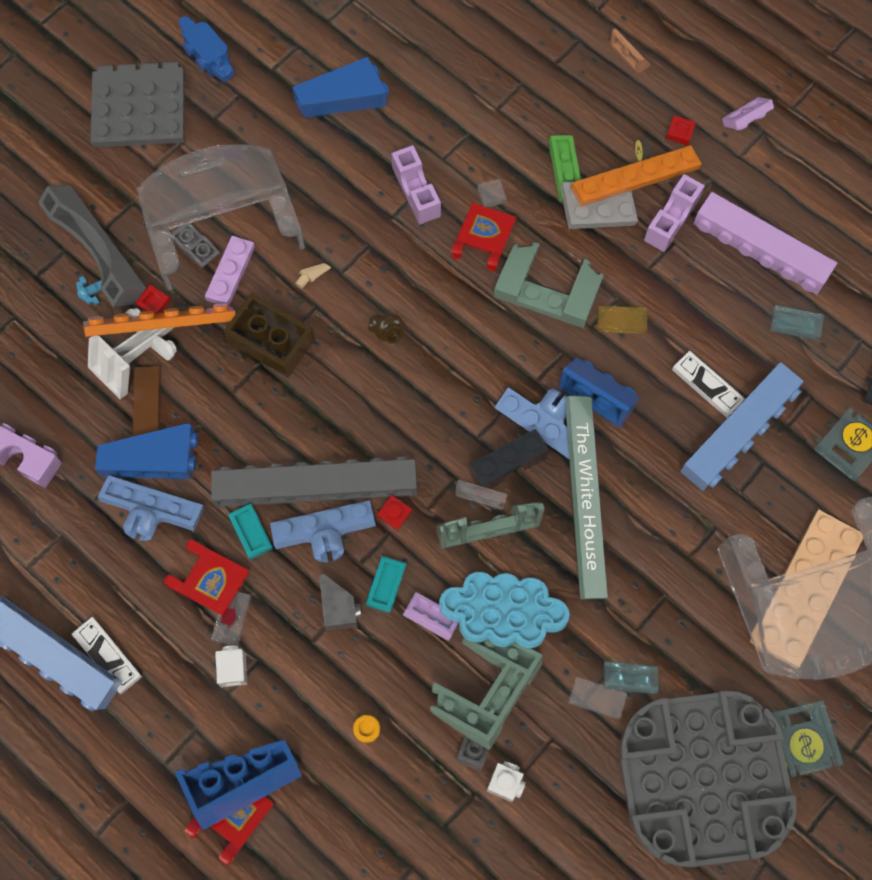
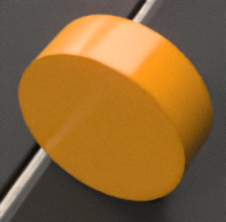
M363 715L355 721L353 732L360 742L371 743L378 738L380 725L375 717Z

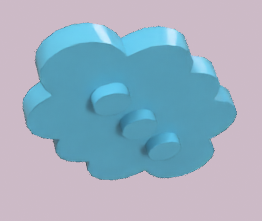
M474 572L465 579L463 587H451L445 590L439 600L440 612L448 620L459 622L460 632L463 637L472 642H482L489 639L494 645L499 647H507L516 642L521 647L535 648L544 641L546 632H558L564 629L570 616L567 605L559 599L549 597L548 588L541 580L525 578L519 581L517 577L509 573H501L493 578L484 572Z

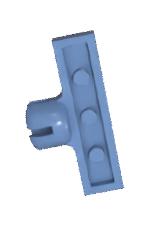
M508 387L494 408L529 432L536 429L545 443L570 459L568 431L564 424L566 418L565 398L567 396L564 395L560 400L561 392L556 389H549L541 402L535 405Z
M109 475L98 495L100 502L129 511L123 528L125 533L133 539H136L138 534H140L139 541L150 540L157 525L161 522H167L194 531L204 510L202 504Z
M370 500L272 522L270 525L275 549L308 542L312 545L314 558L320 562L329 563L327 552H332L333 561L338 560L344 553L341 539L343 534L375 527V521Z

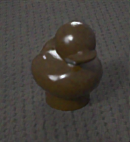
M389 313L383 317L381 315H374L369 320L368 330L374 332L379 340L393 344L400 341L403 337L404 324L402 318L396 314Z

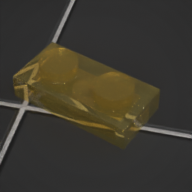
M599 306L598 332L646 334L647 308Z

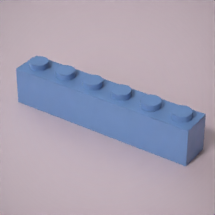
M780 362L685 463L680 472L702 491L708 486L714 488L722 479L720 473L725 468L729 471L739 459L736 456L740 451L746 453L755 443L752 440L756 434L762 436L771 426L767 422L772 417L777 419L786 409L783 405L788 400L792 403L802 391L799 390V387L804 381Z
M0 595V646L8 651H15L20 655L18 658L23 663L29 666L34 665L40 669L39 674L45 679L58 682L61 685L60 689L66 694L76 695L82 700L80 703L85 708L91 711L106 709L122 681L7 598Z

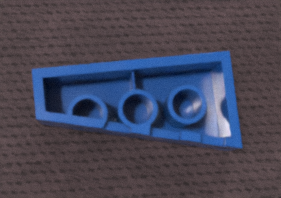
M285 740L251 749L249 753L240 756L233 754L225 757V760L209 764V762L197 765L198 768L185 771V769L175 771L194 817L203 830L302 776Z

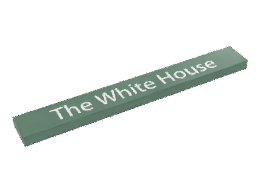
M568 396L565 398L580 599H606L608 597L591 397Z

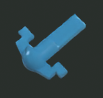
M83 276L80 277L79 282L76 283L78 297L88 305L94 303V305L99 304L96 296L91 298L90 295L101 291V280L84 287L83 285L87 284Z

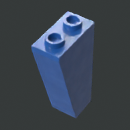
M368 57L292 87L295 102L304 118L384 107L387 105L389 90L386 83L380 81L378 68L375 64H371Z
M183 424L98 445L95 470L101 477H108L109 475L115 478L191 479L192 471L196 470V457L193 456L194 447H198V433L194 431L191 424Z

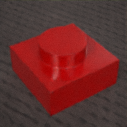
M674 116L666 139L688 146L696 122Z
M150 285L135 303L143 311H153L154 314H160L171 300L167 295Z
M391 495L378 512L377 518L398 532L412 513V509Z

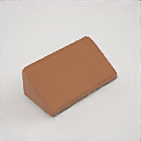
M616 28L613 29L610 45L638 74L647 69L650 63Z

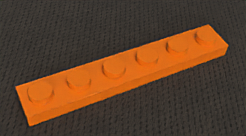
M688 146L573 182L570 188L580 206L583 207L698 170L702 163L692 146Z
M221 303L215 304L213 308L204 309L203 306L189 307V311H179V309L175 308L166 309L164 313L154 314L153 311H143L139 313V316L129 317V314H116L111 319L94 316L88 318V321H83L85 337L229 322L235 316V310L228 306V304Z

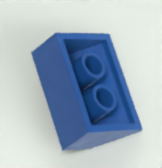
M575 358L564 368L558 388L569 396L591 397L592 411L619 428L627 420L640 398L630 387L621 386L615 382L611 375L607 373L602 374L590 362L580 360L579 358Z

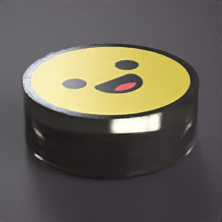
M647 138L637 139L635 142V154L638 162L651 158V145Z

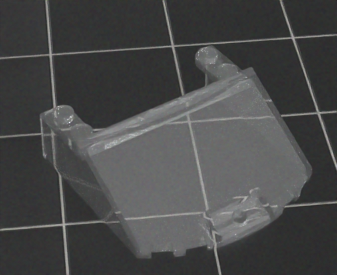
M232 144L196 150L165 164L152 173L137 188L146 229L168 291L173 289L169 275L174 273L179 267V259L169 230L269 200L281 234L287 237L296 236L300 250L305 249L302 231L287 192L286 184L270 149L253 145Z
M871 497L859 500L854 505V508L851 509L867 548L866 551L768 579L752 538L744 534L728 537L717 548L764 672L796 680H823L844 676L872 664Z

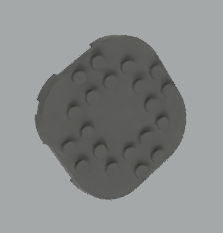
M720 691L712 694L659 699L641 708L629 720L622 733L619 746V759L628 815L637 840L653 857L672 866L697 867L761 858L772 853L782 845L783 840L794 825L796 797L791 792L781 742L784 739L777 720L767 708H764L746 694L734 691Z

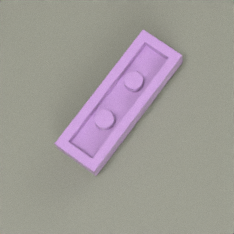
M235 236L231 237L205 294L207 301L230 305L254 251V242Z

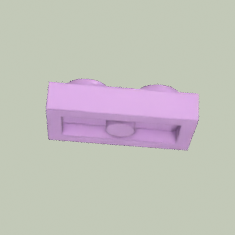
M755 98L723 117L724 127L735 130L746 128L748 123L755 119L763 118L768 111L774 108L771 99Z

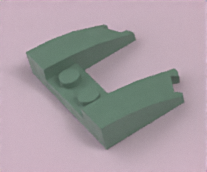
M532 243L531 247H518L517 244H514L495 286L494 297L584 328L604 275L602 273L598 275L589 267L591 263L584 259L570 296L526 281L540 243Z
M533 502L513 505L510 511L511 517L499 515L492 518V521L485 523L477 520L467 524L466 517H461L438 524L436 531L440 548L444 549L539 527L544 513L543 503Z
M464 637L462 644L502 669L480 706L434 682L432 693L438 694L437 707L431 706L430 711L455 730L490 750L502 731L503 723L527 684L530 685L542 666L543 655L530 648L521 647L516 642L507 647H499L494 645L489 639L482 642H472Z

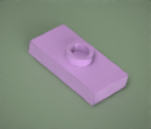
M415 592L403 616L448 641L459 623L445 618L440 612L439 604Z

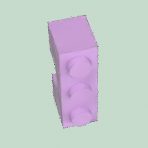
M412 145L391 153L392 168L419 225L441 217V202L432 183L427 184L425 180L422 162L414 146Z
M684 174L672 191L663 211L660 209L648 227L644 241L665 252L699 201L705 185Z
M2 423L0 426V464L4 466L12 455L22 453L23 461L17 470L25 478L46 488L62 464L56 457L58 453L46 445L43 448L35 445L36 441L25 434L22 437L14 434L16 431L12 427Z

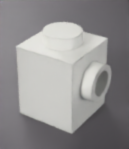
M504 761L503 765L498 763L486 792L509 802H512L515 796L520 798L526 782L521 781L523 774L518 772L519 767Z

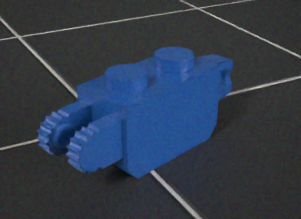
M189 16L181 17L179 19V26L184 39L183 48L189 56H194L202 72L206 71L211 77L217 76L223 82L235 76L230 65L231 59L228 47L213 29L205 22H200L196 25Z

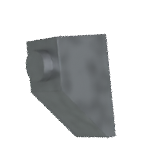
M325 574L319 575L326 631L356 628L357 620L362 619L360 604H355L354 597Z

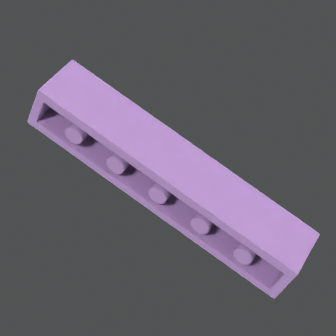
M711 192L698 211L693 223L701 231L710 233L717 237L720 242L731 245L738 249L741 254L752 257L759 261L762 266L773 269L780 273L783 278L794 281L801 285L804 290L813 292L816 295L837 264L834 260Z

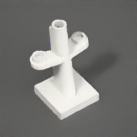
M136 308L129 309L125 314H129V317L139 316L140 310ZM175 327L136 331V334L115 348H111L99 335L89 338L88 368L121 399L128 394L130 371L128 364L151 347L166 360L174 357V353L177 351L175 345L170 340H163L162 337Z

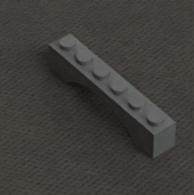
M71 185L47 186L38 204L51 221L70 232L90 252L100 271L101 290L113 307L135 305V302L143 294L146 287Z

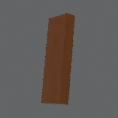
M159 366L134 368L133 437L160 430L161 369Z

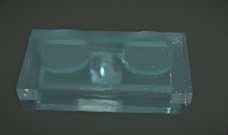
M776 305L773 309L770 331L819 340L822 334L824 315Z
M605 661L603 668L604 689L650 694L658 693V667Z

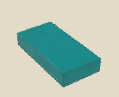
M251 503L228 514L250 560L273 549Z
M384 556L381 557L366 601L367 607L391 614L406 569V563Z

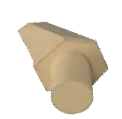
M323 263L301 270L299 272L301 276L295 282L296 286L303 289L308 282L312 283L331 267Z

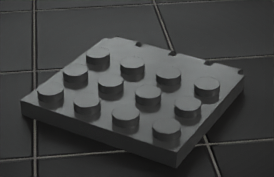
M163 62V68H160L159 63L140 64V69H137L136 64L117 65V71H115L114 65L97 66V72H92L91 145L93 148L185 143V72L183 67H180L179 62Z

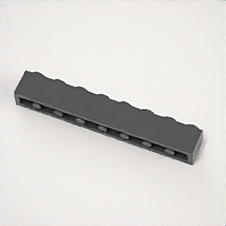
M397 457L393 461H385L382 458H374L370 462L347 460L341 464L323 461L319 465L296 463L294 466L284 467L282 464H272L269 468H259L258 466L250 465L245 466L244 469L237 470L231 467H221L218 471H211L212 502L215 507L246 506L250 503L252 505L385 498L391 497V495L394 497L417 496L415 459Z

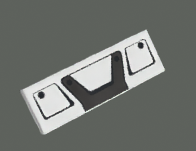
M691 351L672 369L726 418L745 400Z
M91 617L72 633V636L95 663L122 681L117 689L120 694H123L142 678V675L95 618Z

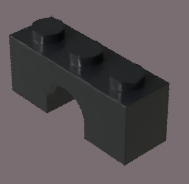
M534 429L470 463L469 474L477 487L490 490L503 483L504 478L513 471L522 467L524 470H527L547 458L549 449L538 431Z

